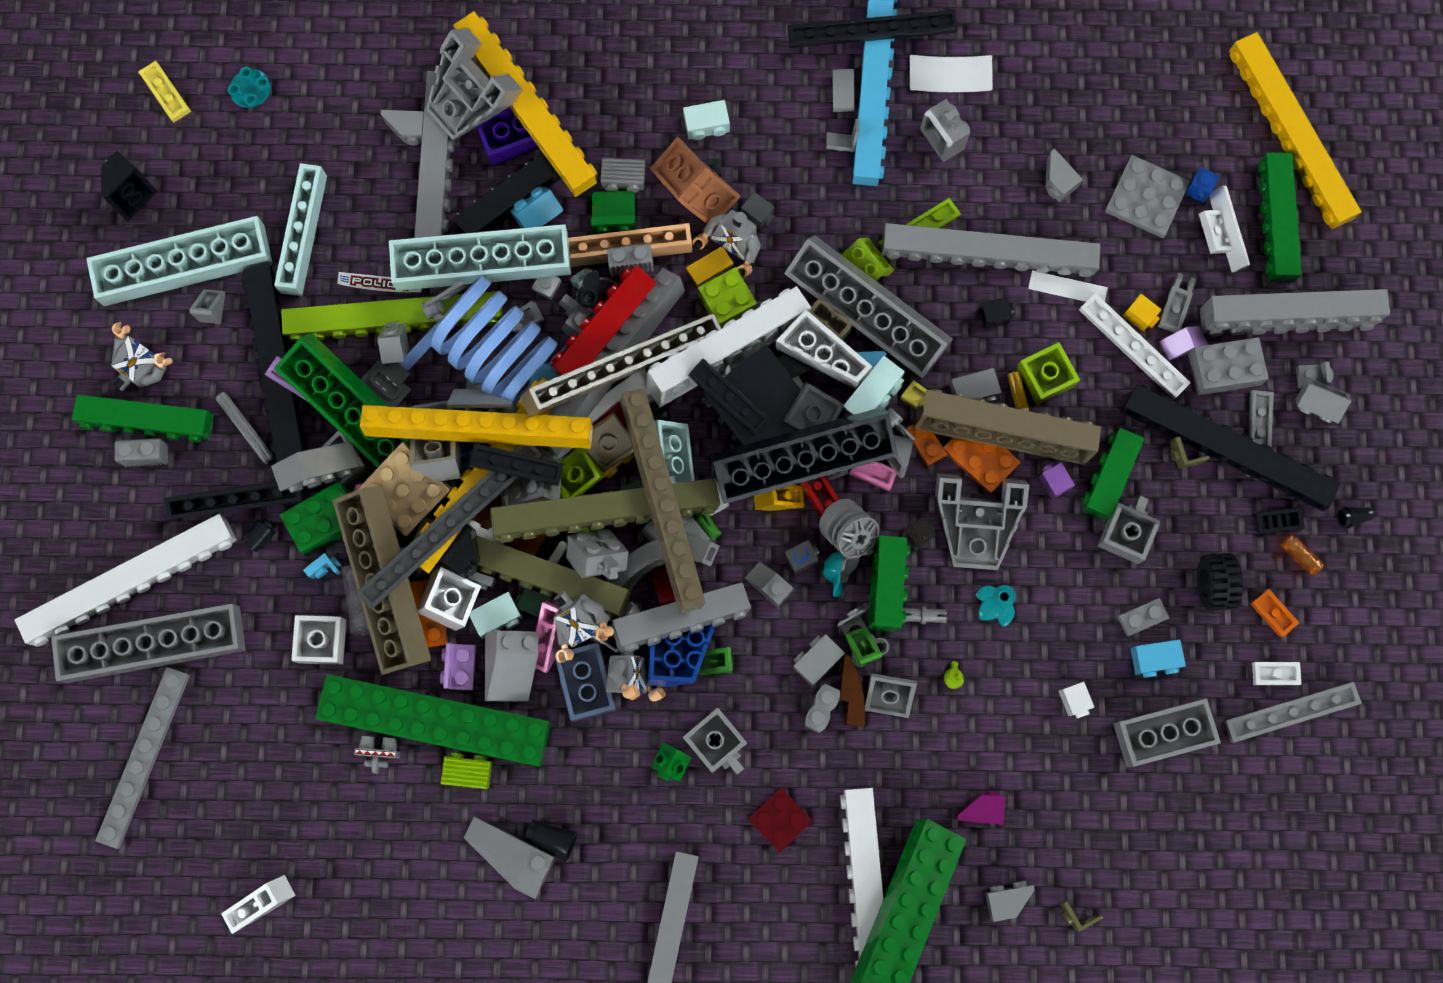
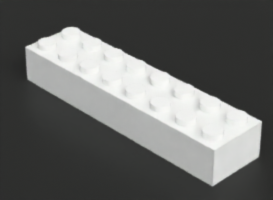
M796 286L791 290L789 288L783 290L778 295L779 297L764 301L758 309L746 311L742 318L736 321L734 319L730 320L721 330L709 332L705 339L699 342L697 340L693 341L682 352L676 351L668 357V360L662 363L656 362L650 366L647 373L646 388L659 408L698 386L687 375L701 359H705L713 368L721 373L742 353L753 347L758 351L764 345L768 346L774 343L805 309L810 312L811 306Z

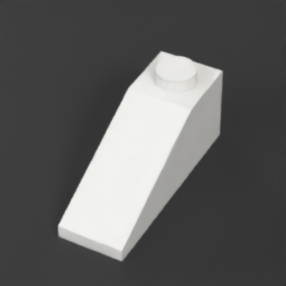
M284 875L264 884L221 914L233 934L296 895Z

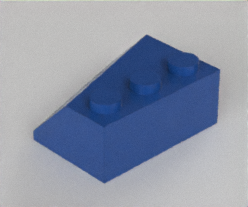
M710 624L703 626L704 629L699 632H683L681 637L671 640L669 637L660 639V643L648 646L646 686L671 687L695 683L715 627Z

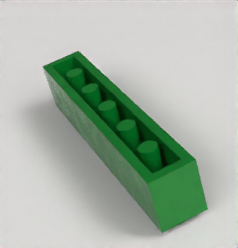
M1266 153L1258 163V173H1261L1259 191L1263 197L1261 213L1264 214L1262 232L1266 238L1264 243V254H1267L1265 273L1268 275L1269 282H1295L1302 275L1293 154Z
M76 395L72 421L79 424V428L87 430L99 427L101 428L100 430L105 432H114L116 429L122 430V433L136 435V432H141L148 437L157 438L158 435H166L165 438L171 440H179L180 437L187 438L190 442L201 443V440L209 441L214 415L202 409Z

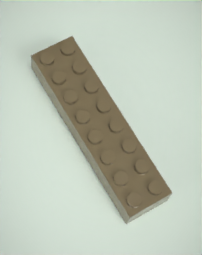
M938 389L926 390L917 405L914 429L982 444L996 445L1001 448L1085 465L1098 452L1101 427L1094 425L1092 422H1077L1069 417H1053L1046 412H1030L1027 408H1011L1004 403L992 404L980 398H964L961 394H945Z
M382 485L360 488L332 500L358 590L401 552ZM408 578L372 610L360 598L382 675L431 661Z

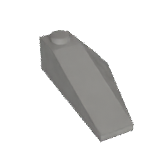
M477 817L473 818L464 836V839L514 889L534 899L537 898L556 856Z

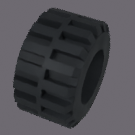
M1233 553L1204 554L1200 558L1197 568V587L1200 600L1206 610L1237 609L1241 604L1243 575L1240 564Z

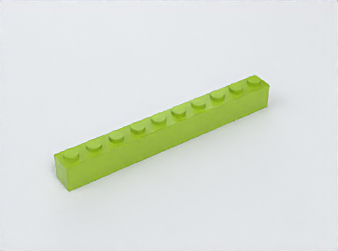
M497 291L484 292L467 310L468 315L462 316L452 329L455 326H464ZM457 294L442 301L444 311L441 314H445L463 294ZM435 296L281 309L282 335L294 343L300 337L309 333L314 334L320 341L324 340L325 337L343 339L346 338V335L366 337L369 333L379 335L386 323L394 321L399 322V324L405 323L407 333L416 329L428 332L437 322H435L434 317L431 319L426 317L422 303ZM502 307L486 326H494L503 317Z

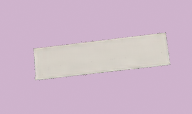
M1032 270L1028 289L1085 302L1096 293L1105 302L1108 287Z

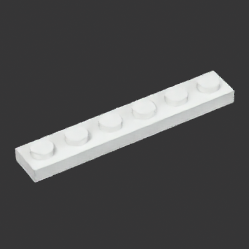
M1096 293L1080 307L1079 311L1172 399H1175L1191 383Z

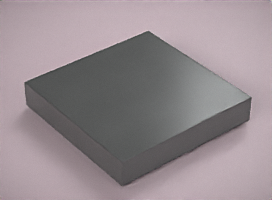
M805 382L784 422L800 430L837 419L844 404Z

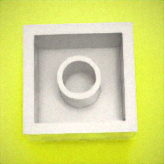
M440 567L432 572L417 611L419 614L450 629L459 630L465 627L481 586Z
M295 615L292 661L305 664L343 665L346 619L334 616Z

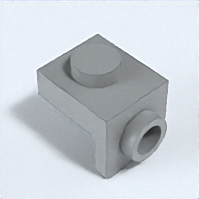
M530 301L520 308L524 315L512 331L518 333L531 321H534L536 325L544 321L536 302Z

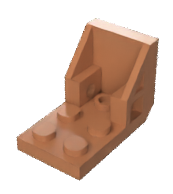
M679 137L671 143L650 168L674 197L706 224H708L713 216L725 214L741 197L737 191L706 165Z

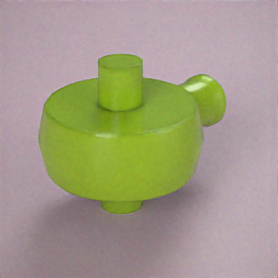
M956 661L951 662V668L944 673V682L950 689H958L964 682L963 674L958 669V662Z

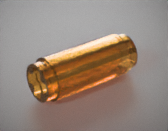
M1290 534L1281 542L1282 549L1312 576H1315L1324 568L1325 565L1296 536L1294 537Z

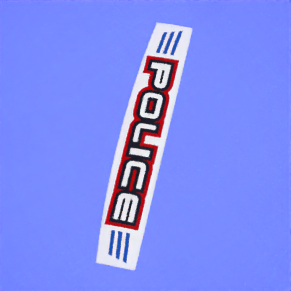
M339 272L337 284L387 292H421V289L396 291L391 283V277Z

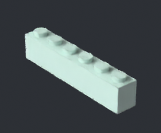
M302 163L299 166L274 284L281 294L301 297L303 295L327 175L321 166Z

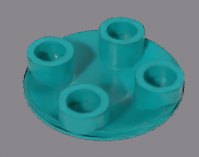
M243 67L228 86V93L234 103L243 108H253L261 105L268 98L271 90V83L267 75L260 70Z

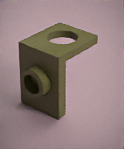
M1180 436L1170 441L1172 448L1170 450L1171 457L1174 462L1176 461L1179 470L1203 464L1210 459L1209 456L1188 461Z
M1065 900L1059 902L1064 911L1062 913L1063 919L1068 926L1072 925L1075 931L1080 932L1103 919L1101 914L1096 913L1080 923L1069 903Z

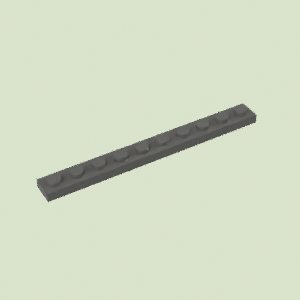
M519 445L512 451L537 458L542 456V453L535 446ZM490 471L363 585L356 594L372 610L518 477Z

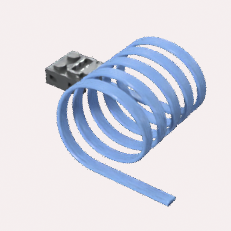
M482 275L445 313L447 315L444 319L439 320L407 354L404 362L390 363L386 367L378 360L360 380L389 407H399L413 391L405 384L412 376L408 371L432 346L439 354H448V362L455 369L462 370L466 368L465 378L473 385L483 383L481 391L512 401L513 407H515L520 400V396L529 389V385L517 397L515 396L555 350L557 342L550 336L544 338L497 384L507 369L540 332L541 328L534 321H531L486 366L479 370L488 356L523 317L524 312L517 306H514L470 351L461 357L473 338L507 301V297L501 291H497L455 335L444 342L453 326L490 286L491 282ZM565 345L560 351L562 352L567 347V345Z

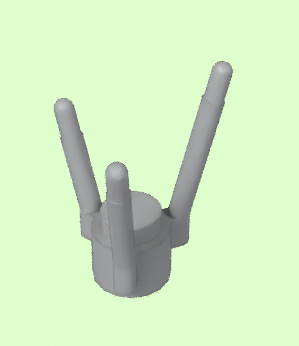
M460 281L434 298L423 302L422 308L428 319L434 317L435 322L444 319L447 314H441L444 311L442 301L466 289V286L463 285L464 282Z

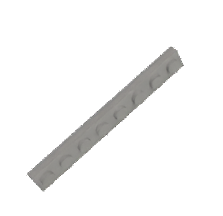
M166 667L95 840L96 842L120 849L189 680V674Z

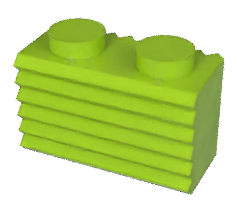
M451 753V757H444L441 784L489 789L492 762L487 761V756L474 755L473 759H464L465 754Z

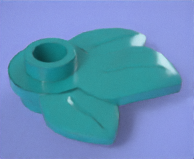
M988 585L977 591L975 595L979 600L983 601L979 608V619L992 620L997 618L1003 627L1007 626L1015 614L1013 603L1016 599V593L1014 589L1008 585H1001L997 588ZM1001 593H1008L1009 598L1002 600L1000 598Z

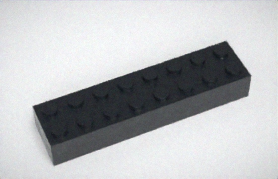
M883 407L710 454L720 497L724 504L898 456L889 413Z

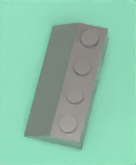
M448 400L415 405L412 408L448 410L446 405ZM411 439L410 468L438 482L461 478V442Z

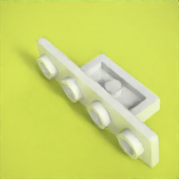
M1221 186L1212 191L1209 196L1213 210L1203 211L1199 214L1210 254L1226 253L1231 272H1237L1249 266L1250 262L1227 186Z

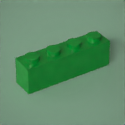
M1119 428L1115 433L1111 432L1106 443L1109 445L1108 450L1102 453L1098 464H1101L1098 472H1094L1090 483L1093 486L1090 492L1087 491L1083 497L1082 503L1085 505L1082 511L1105 521L1112 518L1144 441L1143 437Z

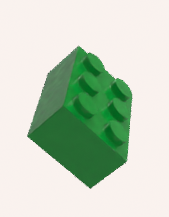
M339 481L280 514L298 550L306 557L343 537L332 501L348 494L345 486Z

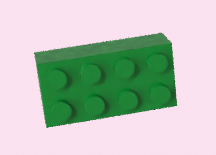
M880 535L873 546L875 551L872 553L867 629L871 631L895 632L901 629L902 625H905L906 611H903V602L907 601V589H904V581L908 579L909 567L905 566L906 558H909L910 544H907L906 537Z

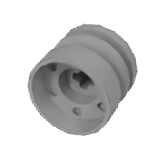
M840 499L832 503L824 511L820 519L819 527L821 534L845 557L858 558L866 554L878 540L879 525L853 500Z

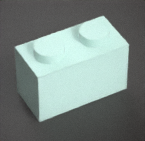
M725 100L683 108L688 140H701L706 136H722L726 132H730V122Z
M509 592L472 610L469 615L482 639L485 638L486 632L501 630L505 627L511 629L519 624L518 620L523 618Z

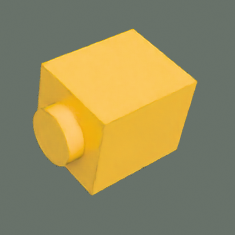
M1140 294L1123 316L1141 331H1144L1148 326L1153 328L1160 318L1157 315L1162 309Z

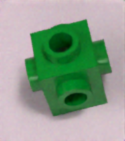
M662 743L651 768L659 771L657 776L668 782L671 778L680 782L692 757Z

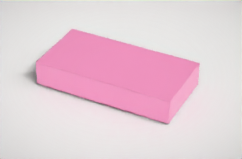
M877 461L852 468L849 475L890 491L897 473L892 467Z

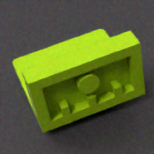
M859 238L842 254L843 257L875 281L882 276H889L895 271L869 238Z

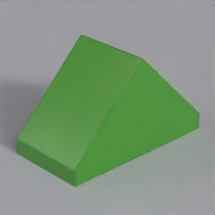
M867 627L845 634L857 667L874 662L882 657Z
M731 647L706 651L698 675L732 673Z

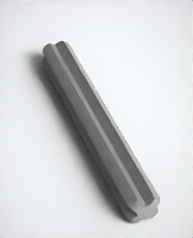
M225 392L217 395L216 401L265 464L273 461L274 455Z

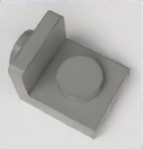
M1323 362L1321 365L1297 366L1298 389L1303 387L1307 377L1326 385L1330 384L1333 380V369L1330 368V362Z

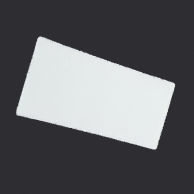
M910 55V90L978 92L991 91L993 89L991 55L975 57Z

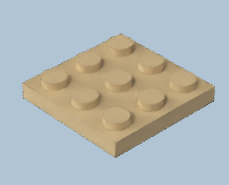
M405 441L359 487L360 489L382 485L392 523L405 536H408L452 490L445 481L438 482L410 468V446Z

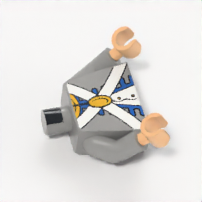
M730 210L727 215L722 213L713 216L703 229V234L697 235L693 240V244L697 240H701L703 245L700 249H703L708 244V237L710 236L711 240L723 246V248L741 260H745L742 265L737 267L739 273L743 269L745 270L743 278L752 273L751 263H754L761 246L756 235V225L749 221L743 212H735L734 210Z
M115 323L112 326L115 339L111 367L120 374L112 384L121 391H124L131 381L140 388L159 382L166 370V366L172 363V359H164L165 352L153 354L129 335L126 338L125 334L130 332V327L126 325L121 329L122 323Z
M565 591L560 592L554 598V601L560 607L553 617L557 630L558 644L562 649L556 653V659L559 663L573 659L574 652L568 649L569 645L574 647L595 634L599 641H605L609 636L613 635L614 629L611 626H607L610 617L605 613L602 604L589 599L585 594H580L571 599Z
M625 650L621 651V655L610 656L606 692L622 693L625 698L630 700L636 699L640 696V693H647V691L651 701L661 700L666 696V692L661 686H657L655 689L652 686H646L647 677L644 657L634 656V651L626 652Z

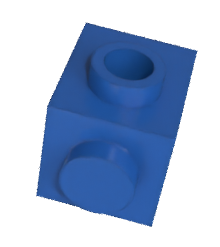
M1200 166L1192 177L1185 194L1204 203L1212 193L1220 176Z

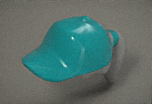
M872 548L862 556L871 555L872 553H874L875 549ZM840 551L829 555L824 561L823 576L833 583L834 597L842 595L844 583L848 582V577L857 567L860 557L848 558L843 556Z

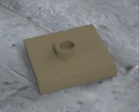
M614 412L593 425L591 449H586V451L603 472L634 453L628 430Z

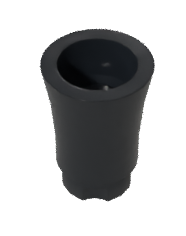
M533 819L527 828L525 841L566 862L573 851L578 832Z

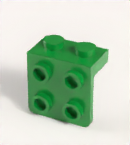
M633 191L594 192L592 194L591 226L593 234L636 230L635 195Z

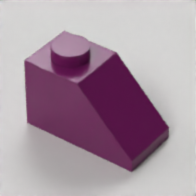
M985 790V795L982 794L975 797L954 815V820L1003 825L1005 797L999 796L998 791Z

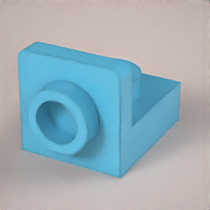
M325 553L303 570L313 580L323 577L328 572L327 569L329 567L337 575L343 573L339 569L341 563L334 555L330 557Z

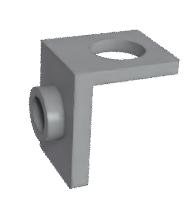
M855 118L852 135L827 132L826 148L854 152L859 134V119Z

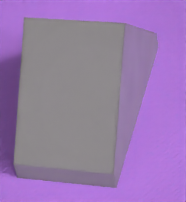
M203 289L189 309L190 314L199 322L221 324L225 291Z
M894 435L898 456L886 460L901 479L905 476L914 440Z

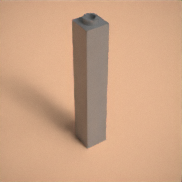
M676 851L647 983H672L699 858L697 855Z

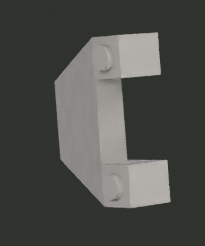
M468 28L450 30L440 48V54L442 55L440 64L436 65L435 73H437L436 81L431 86L426 111L452 140L459 138L512 106L522 91V88L509 74L492 76L489 80L472 61L481 42Z
M937 474L935 497L953 567L998 570L1010 545L1009 542L1014 532H1016L1020 518L1027 508L1029 484L1025 480L1003 479L1001 500L961 497L962 478L959 475Z

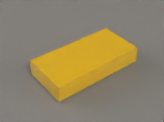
M723 246L686 267V271L696 286L699 287L734 266V263Z

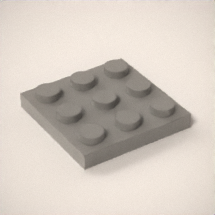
M1131 155L1105 212L1164 238L1190 181Z

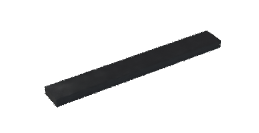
M955 10L788 25L787 30L789 47L799 48L957 33L958 26Z

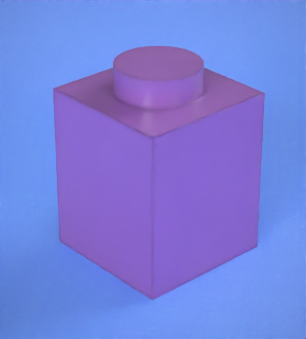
M1062 462L1056 466L1054 463L1047 465L1042 469L1043 473L1038 477L1051 500L1075 486Z

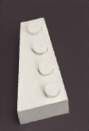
M806 309L776 340L777 350L854 389L861 385L872 370V365Z

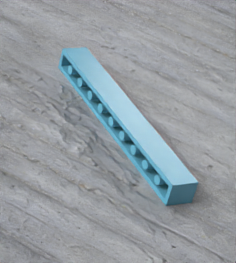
M868 0L866 18L897 15V9H893V5L898 0ZM894 39L864 41L858 108L859 134L855 147L852 184L878 186L879 179H883L884 166L880 165L881 159H885L886 146H882V141L887 137V126H884V119L888 120L889 107H886L885 104L886 100L890 99L891 87H887V80H891L892 68L889 67V61H893L894 48H890V42H894Z

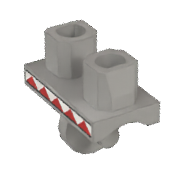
M362 736L359 748H355L354 755L373 757V760L365 759L364 766L372 767L373 774H378L380 768H388V761H381V757L400 759L396 738L383 737L382 750L374 749L376 737Z

